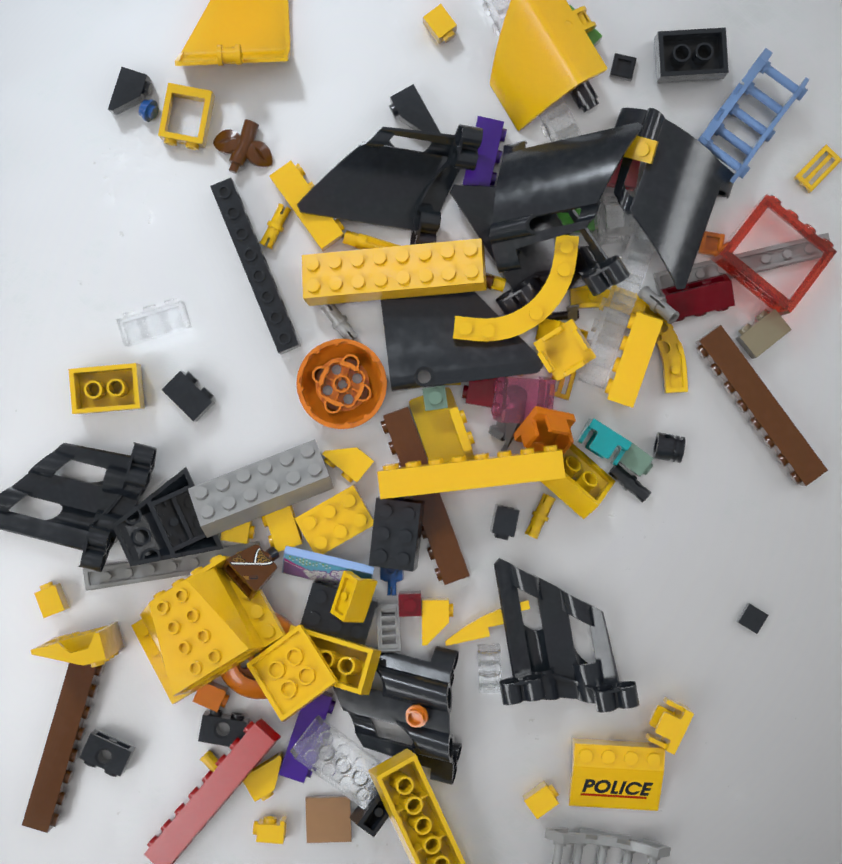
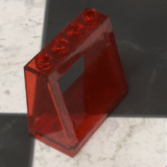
M766 194L759 200L711 260L769 308L776 309L782 316L794 310L837 251L833 248L832 242L815 234L816 230L807 223L804 225L798 220L799 216L794 211L786 210L780 205L781 201L777 197ZM767 208L823 253L789 299L733 254Z

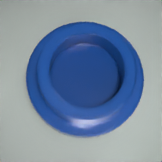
M146 99L140 104L138 113L144 121L150 122L157 117L159 108L155 100Z

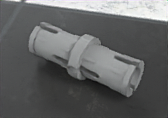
M644 286L639 291V298L650 306L652 312L658 313L669 324L674 323L678 319L679 312L667 304L663 296L659 297L649 286Z
M335 304L323 305L320 308L332 322L331 326L333 329L336 328L344 339L354 340L358 337V334L347 322L348 318L346 315L343 316Z

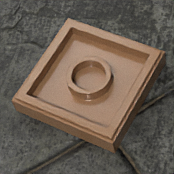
M351 795L306 796L307 843L351 842L352 829L351 819L349 818L351 816Z

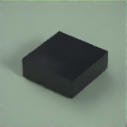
M615 53L609 77L631 81L637 58Z
M748 603L737 622L758 634L769 615Z

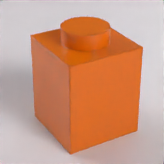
M212 681L197 690L192 702L218 712L220 707L225 708L230 695H227L229 688Z

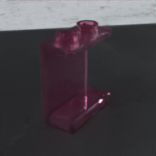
M539 377V379L497 378L494 382L495 403L492 404L491 408L493 419L501 423L522 424L535 406L553 409L556 380L548 377Z

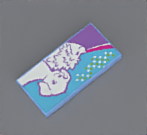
M290 546L285 547L282 573L339 586L344 571H351L360 578L372 579L373 566Z

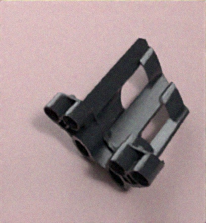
M133 442L134 447L131 455L69 443L61 444L55 451L35 464L22 479L0 493V530L82 550L83 553L78 567L102 572L112 546L118 541L112 525L132 510L146 491L153 476L152 472L155 467L157 448ZM71 460L107 469L103 481L93 483L55 473ZM27 496L57 503L62 506L60 514L48 520L34 518L9 510Z
M499 558L494 563L512 670V677L499 681L503 705H515L523 701L530 702L542 699L557 700L559 698H570L594 703L597 712L600 713L611 712L617 708L629 709L639 706L636 682L619 681L603 611L568 594L565 590L538 576L529 574ZM517 588L537 598L542 623L541 630H532L524 625ZM569 615L590 625L595 662H586L574 648Z
M436 646L431 662L397 653H381L376 672L383 683L382 691L371 689L369 695H359L332 686L343 711L349 713L354 724L355 734L362 746L392 757L408 748L416 754L421 766L431 769V780L453 785L462 749V744L454 742L453 734L450 732L452 685L459 651ZM420 705L426 709L428 721L424 726L414 728L407 723L405 715L410 706ZM371 718L399 725L412 739L413 744L409 745L379 737Z

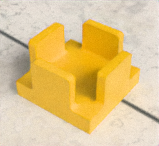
M573 318L533 343L539 352L537 355L547 371L553 374L557 382L597 357Z
M665 696L663 701L667 705L674 707L675 710L671 711L661 705H657L649 721V725L656 728L655 732L662 737L660 739L650 733H647L645 737L648 741L675 755L694 713L688 706Z

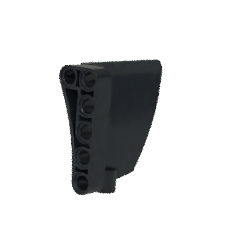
M475 291L381 300L392 392L538 373L544 365L537 353L519 335L498 341L453 339L455 316L485 319L499 317ZM421 371H428L430 373L431 379L428 383H421L418 380V374Z

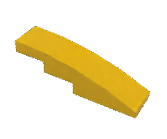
M528 600L520 602L521 611L530 609ZM501 608L487 613L461 628L445 641L446 646L490 637L488 627L504 624Z

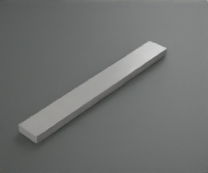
M829 233L693 264L688 282L726 274L732 279L833 255ZM667 270L653 274L658 296L661 295L660 289L675 286Z
M260 541L224 546V549L136 566H130L128 561L104 565L102 572L83 568L85 588L88 591L191 575V571L201 566L204 568L210 564L209 560L221 554L222 556L231 557L237 552L255 544L260 546Z

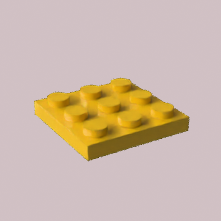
M301 624L246 664L281 722L288 720L339 682Z

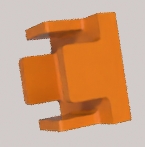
M535 406L513 434L514 439L517 442H522L526 448L534 447L535 452L543 451V446L557 445V449H562L564 455L574 442L571 426L576 422L574 414Z

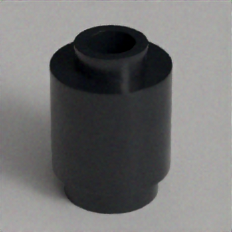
M589 80L569 92L577 107L582 109L584 113L599 104L598 96Z

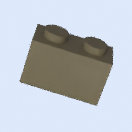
M767 309L763 310L756 316L757 321L752 325L747 323L738 330L740 335L736 337V340L752 359L760 356L792 330L776 309L770 311Z

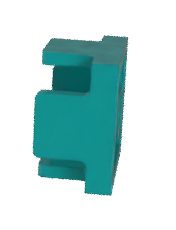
M594 418L587 421L584 426L585 428L576 440V442L582 444L591 430L593 434L586 443L585 448L600 458L609 459L615 448L618 447V451L610 462L615 466L632 444L631 441Z

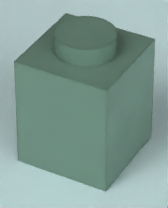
M445 385L422 388L425 411L448 408Z
M632 443L629 449L625 451L619 463L635 475L641 477L642 474L646 475L653 467L651 462L654 458Z

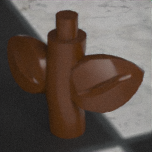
M245 119L241 134L231 129L223 130L213 140V144L218 151L223 154H231L229 171L237 174L239 167L244 166L246 160L259 167L272 166L273 160L269 147L264 142L255 140L259 124L254 121Z

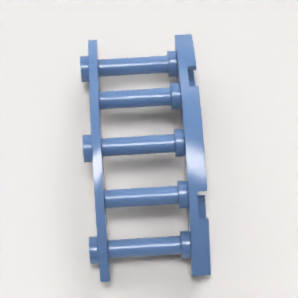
M767 48L763 50L741 80L744 84L742 85L739 82L698 139L718 159L736 171L730 179L732 183L738 177L744 178L750 170L749 162L764 141L768 143L776 131L773 128L796 99L800 101L808 91L805 88L809 81L807 77L798 86L770 65L771 62L768 60L773 53ZM759 72L762 74L766 73L793 93L783 106L754 86L755 83L752 81ZM743 93L746 95L749 93L777 114L768 127H765L739 108L740 105L736 102ZM728 114L736 116L761 135L753 147L746 144L724 127L725 125L722 122ZM713 134L716 136L720 135L747 156L742 163H739L713 144L714 141L711 139Z

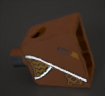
M255 544L229 557L222 569L248 599L251 600L277 570V565L274 561L279 558V553L274 547H270L264 552L259 545Z

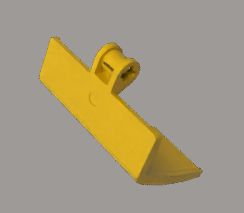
M210 0L183 50L175 59V66L213 64L224 66V64L242 65L243 63L289 61L291 56L289 0Z
M566 0L510 1L495 52L490 86L518 131L524 129L577 86L607 70V66L587 35L597 25L587 15V8L585 6L572 11Z

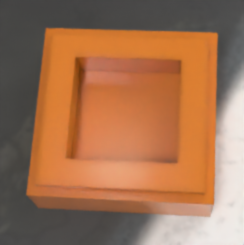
M705 231L698 254L721 257L725 234Z

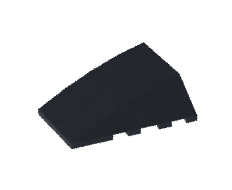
M187 467L112 525L130 566L224 549L218 534L207 538L200 527L188 488L196 485Z

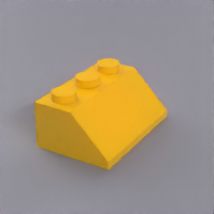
M572 444L563 455L565 478L540 482L581 518L585 519L600 505L616 481L576 445Z

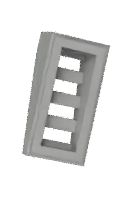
M399 604L377 605L378 650H381V653L401 652ZM382 614H395V616H382ZM382 622H395V625L382 626ZM396 631V635H382V632ZM396 640V644H382V641Z

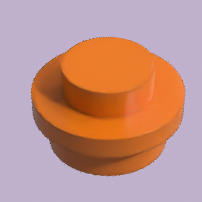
M412 705L407 709L406 721L411 727L417 728L426 724L428 713L424 707Z

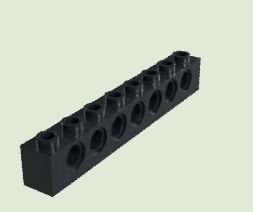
M230 177L211 185V190L278 353L284 354L301 347L234 181Z

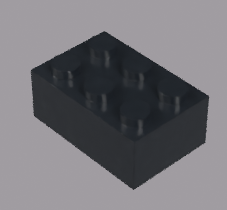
M726 27L657 32L654 38L657 83L724 79L729 73Z
M379 496L376 498L369 566L412 572L417 569L425 501L397 497L380 499Z
M314 580L301 625L305 628L365 645L379 599L372 597L363 623L343 622L330 613L338 587Z

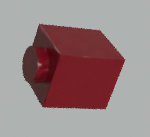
M400 591L398 593L399 617L422 616L421 591Z

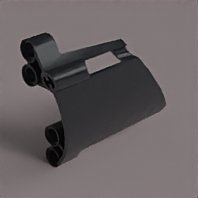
M459 124L455 135L381 127L367 142L360 143L325 174L297 203V207L300 213L410 230V245L436 243V233L441 223L440 211L460 169L475 170L478 160V149L483 138V129ZM394 135L432 142L424 152L385 145Z
M453 185L450 191L451 196L477 236L482 239L486 250L495 262L490 242V227L493 222L496 186ZM575 209L561 212H568L574 223L579 217ZM557 213L533 218L529 223V227L533 231L563 226ZM588 228L579 230L589 246H578L575 271L568 290L587 285L592 295L597 296L610 286L617 285L630 276L629 271L618 255L608 258ZM556 237L521 247L519 260L522 269L502 273L511 289L500 295L495 301L505 315L511 314L527 305L543 288L552 267Z

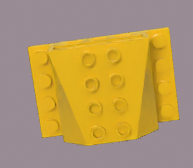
M212 568L178 584L150 602L140 614L142 619L131 625L172 704L178 703L286 635L262 589L259 590L253 599L249 600L222 568Z

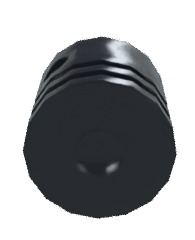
M658 432L653 447V458L666 461L671 459V462L681 463L685 450V437H674L671 434Z

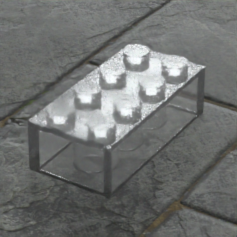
M317 715L290 752L296 760L362 809H365L378 792L368 770L381 762L321 716Z

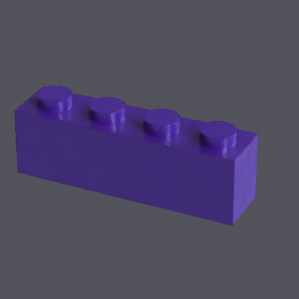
M478 116L476 127L483 129V138L478 149L477 165L474 171H465L462 185H495L497 173L493 172L495 163H500L502 151L498 150L499 143L505 141L507 129L503 128L504 121Z
M325 691L299 711L278 775L301 783L305 782L306 777L311 778L315 766L311 764L313 756L318 757L322 745L318 743L320 734L325 736L329 724L325 719L327 713L332 714L336 701L332 700L333 693Z

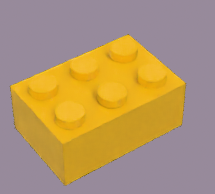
M130 363L68 369L72 414L145 409L141 364Z
M355 484L294 518L312 551L320 554L330 551L372 527L374 521Z

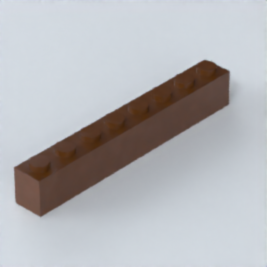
M722 325L715 327L695 342L698 345L696 348L702 358L709 360L711 363L709 367L717 377L720 375L723 379L725 390L730 395L734 394L737 398V406L743 413L747 412L751 417L749 421L754 429L757 431L760 429L765 436L762 438L770 449L774 448L778 454L776 456L777 460L783 467H788L791 472L789 476L796 485L807 486L828 471Z
M409 407L383 415L384 420L381 421L384 433L390 434L392 441L388 442L392 455L397 454L399 467H405V463L411 461H421V465L428 464V459ZM440 493L412 496L413 500L425 501L421 535L423 539L428 538L430 547H427L430 559L436 560L438 568L434 570L438 581L443 580L444 585L469 577V571Z
M69 663L22 826L46 833L57 826L60 814L57 813L59 805H63L66 798V792L63 791L65 785L69 784L73 774L70 767L72 762L75 763L78 757L79 749H76L78 741L83 739L85 733L83 723L85 719L89 718L92 708L89 706L90 699L96 695L98 685H95L97 676H101L104 664L91 668L90 664L82 666Z

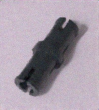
M619 464L614 465L608 472L609 475L623 486L622 488L625 491L628 490L640 502L643 503L651 494V491L644 487L635 475L628 473Z

